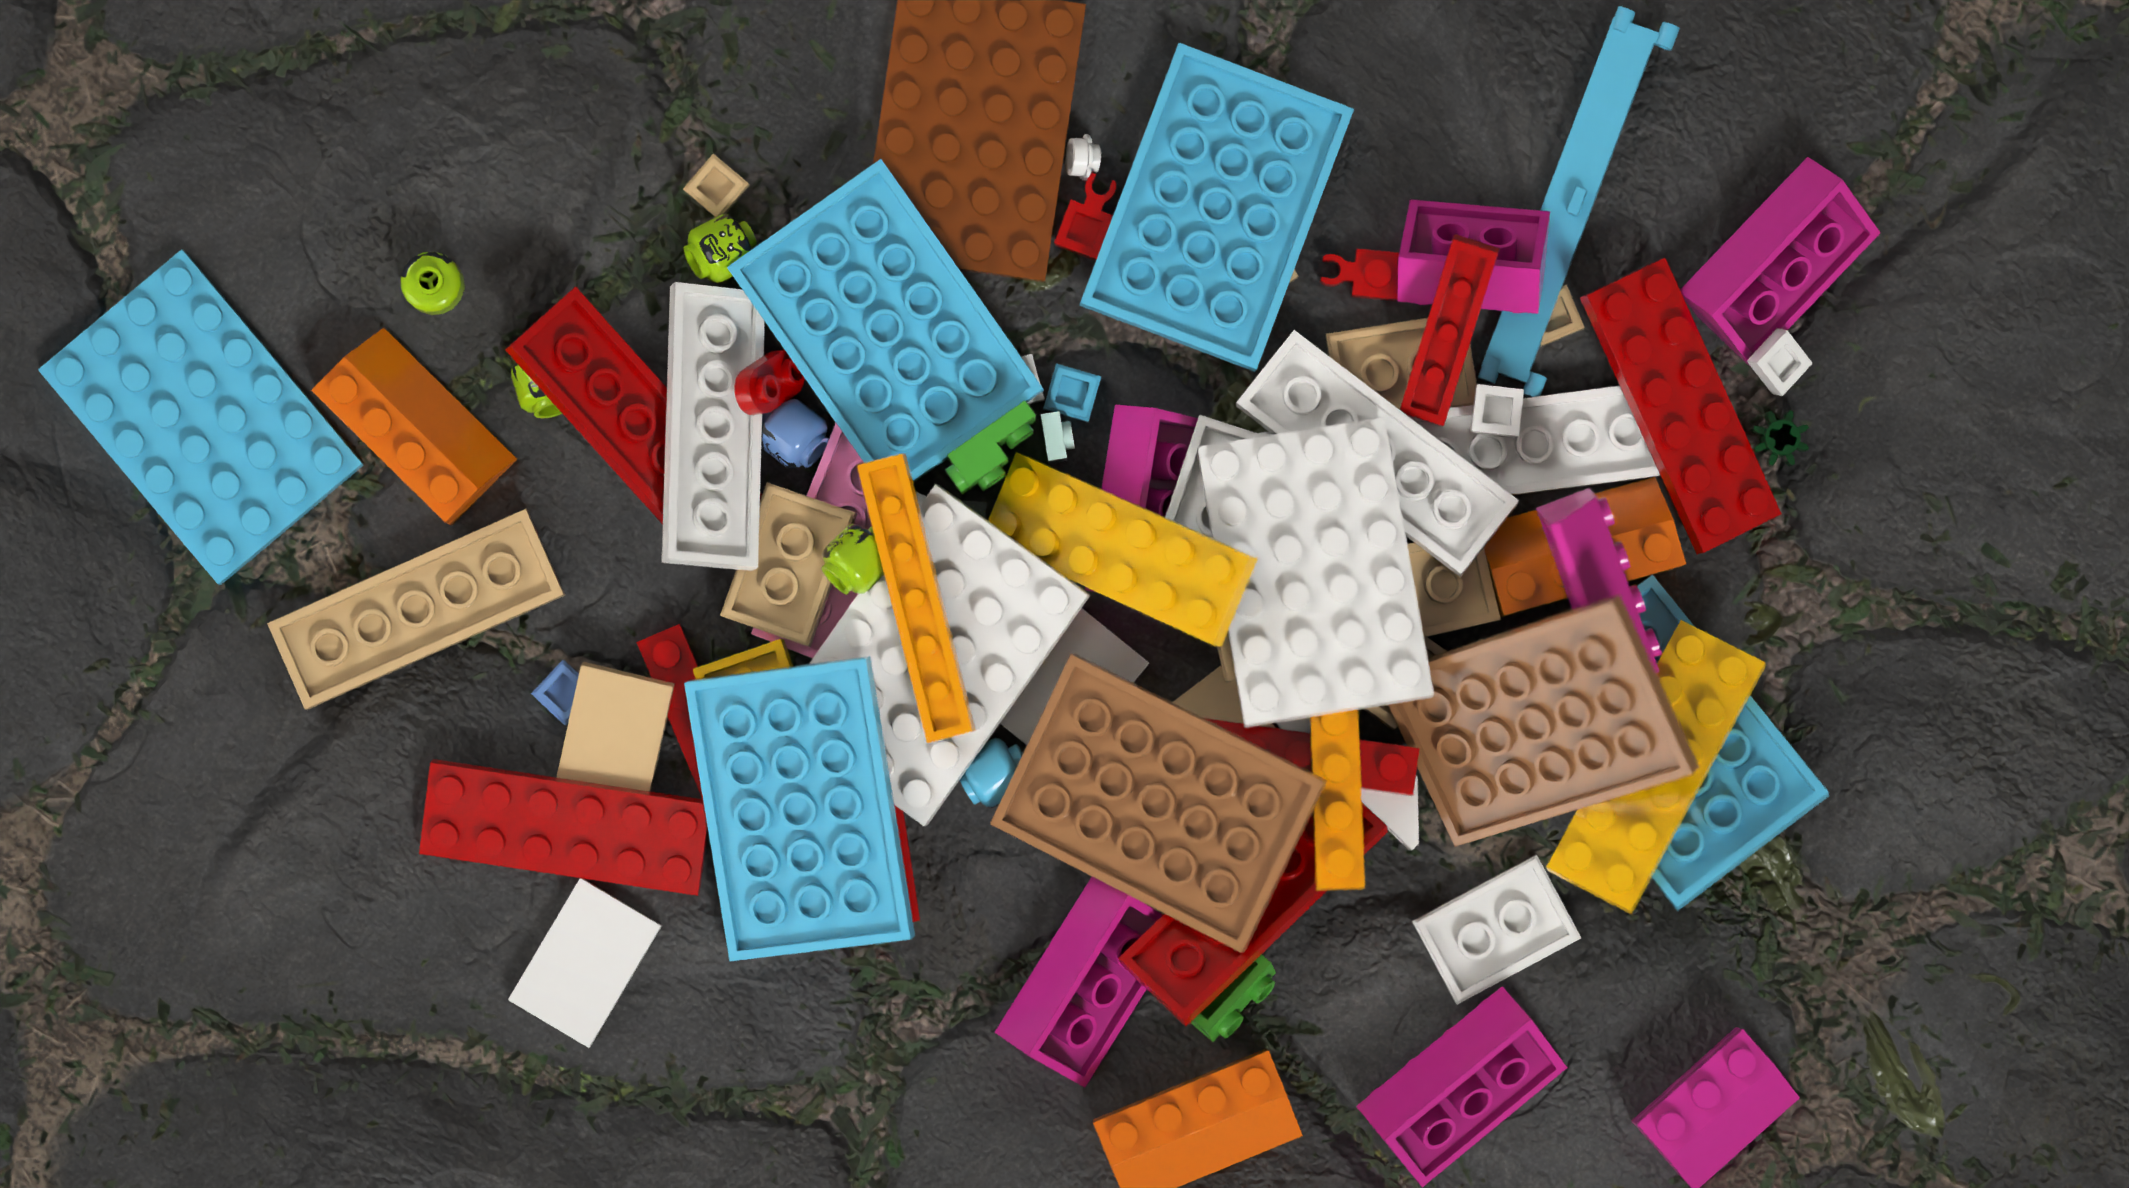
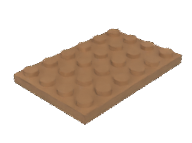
M1620 595L1429 657L1428 664L1434 692L1433 697L1388 705L1407 746L1420 748L1417 768L1455 847L1692 775L1699 768L1697 760Z
M1074 653L1070 654L990 824L1242 953L1246 950L1327 780Z

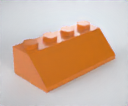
M384 327L344 356L311 390L445 523L451 526L517 460Z
M1656 477L1594 493L1597 499L1605 497L1611 509L1615 524L1608 526L1613 543L1621 541L1629 559L1631 568L1623 570L1627 582L1686 565L1674 519ZM1534 510L1507 518L1484 547L1500 617L1568 599L1537 511Z
M1267 1048L1093 1119L1094 1127L1120 1188H1177L1303 1136Z

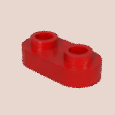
M785 349L772 351L739 372L735 380V397L741 410L748 415L770 413L797 395L803 387L805 378Z

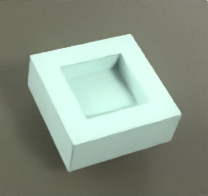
M1059 411L1041 414L1048 463L1067 461L1066 450L1075 449L1071 422H1061Z

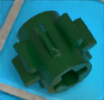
M1791 410L1783 416L1782 420H1777L1772 411L1765 413L1768 426L1765 428L1761 426L1751 428V432L1760 436L1759 444L1752 448L1753 452L1763 451L1768 455L1767 467L1773 466L1777 458L1783 457L1788 467L1794 465L1795 459L1792 452L1795 450L1805 452L1809 449L1808 445L1800 442L1801 433L1809 428L1808 425L1797 427L1791 422L1793 419V411ZM1782 427L1786 430L1784 437L1791 442L1790 445H1785L1777 450L1774 448L1775 440L1769 437V434L1780 430Z

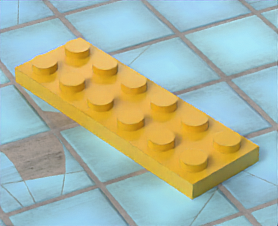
M1017 452L988 519L989 522L1069 580L1219 647L1224 642L1258 560L1256 557Z
M1682 620L1677 625L1657 662L1659 672L1656 674L1697 760L1699 768L1692 775L1577 809L1546 866L1547 871L1630 914L1633 913L1766 667L1764 661Z

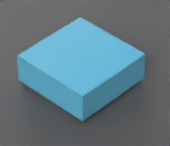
M1056 363L1043 410L1050 412L1059 411L1060 415L1089 422L1101 376Z

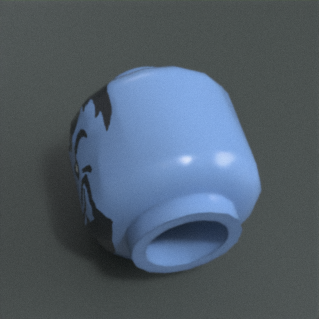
M790 399L772 412L762 414L761 447L785 467L796 469L803 465L805 468H808L824 453L829 438L826 436V422L800 400Z

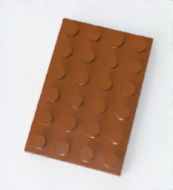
M897 0L873 164L882 159L961 271L1043 283L1046 281L1086 4L1061 0Z

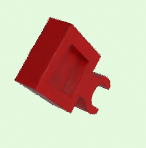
M1092 173L1087 178L1085 184L1086 200L1084 204L1070 200L1054 245L1096 261L1113 215L1102 210L1104 205L1110 202L1115 195L1116 181L1112 180L1110 189L1106 194L1098 195L1092 190V184L1096 178V174Z
M1357 248L1355 262H1347L1341 256L1335 254L1324 255L1322 262L1337 264L1339 275L1331 279L1321 277L1320 283L1325 286H1337L1343 282L1352 283L1351 297L1398 301L1399 253Z

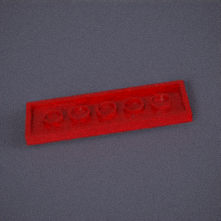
M1666 258L1657 260L1580 297L1696 554L1705 553L1781 515L1778 504Z
M575 286L507 347L505 351L663 524L667 387Z
M433 759L429 767L419 854L698 896L701 887L708 826L703 799Z
M1362 803L1363 849L1365 855L1388 833V828L1384 822ZM1313 811L1244 952L1241 953L1164 914L1118 958L1120 964L1185 1027L1327 891H1316Z

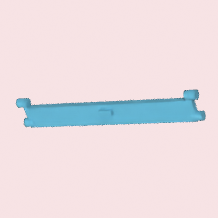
M1618 6L1540 210L1550 211V222L1539 313L1501 312L1477 377L1492 384L1496 383L1499 374L1525 383L1523 389L1524 395L1527 397L1541 396L1547 378L1541 374L1531 372V368L1652 49L1655 45L1671 51L1680 29L1667 22H1662L1659 32L1632 23L1636 13L1621 6Z

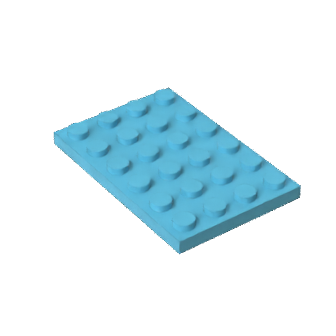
M1178 43L1079 306L1256 372L1354 109Z
M879 159L727 267L863 462L868 463L904 453L907 456L913 483L948 459L947 455L1021 402L1024 400L1029 402L1044 391L1041 384L882 159Z
M183 249L38 369L218 585H222L364 466L359 457Z
M1652 574L1637 586L1646 607V611L1640 613L1639 616L1644 630L1653 629L1661 653H1663L1680 620L1692 626L1694 625ZM1661 655L1654 657L1656 663L1658 662ZM1751 696L1748 698L1652 876V880L1677 911L1829 796L1826 788Z
M871 656L695 679L685 682L729 961L911 940L915 937Z

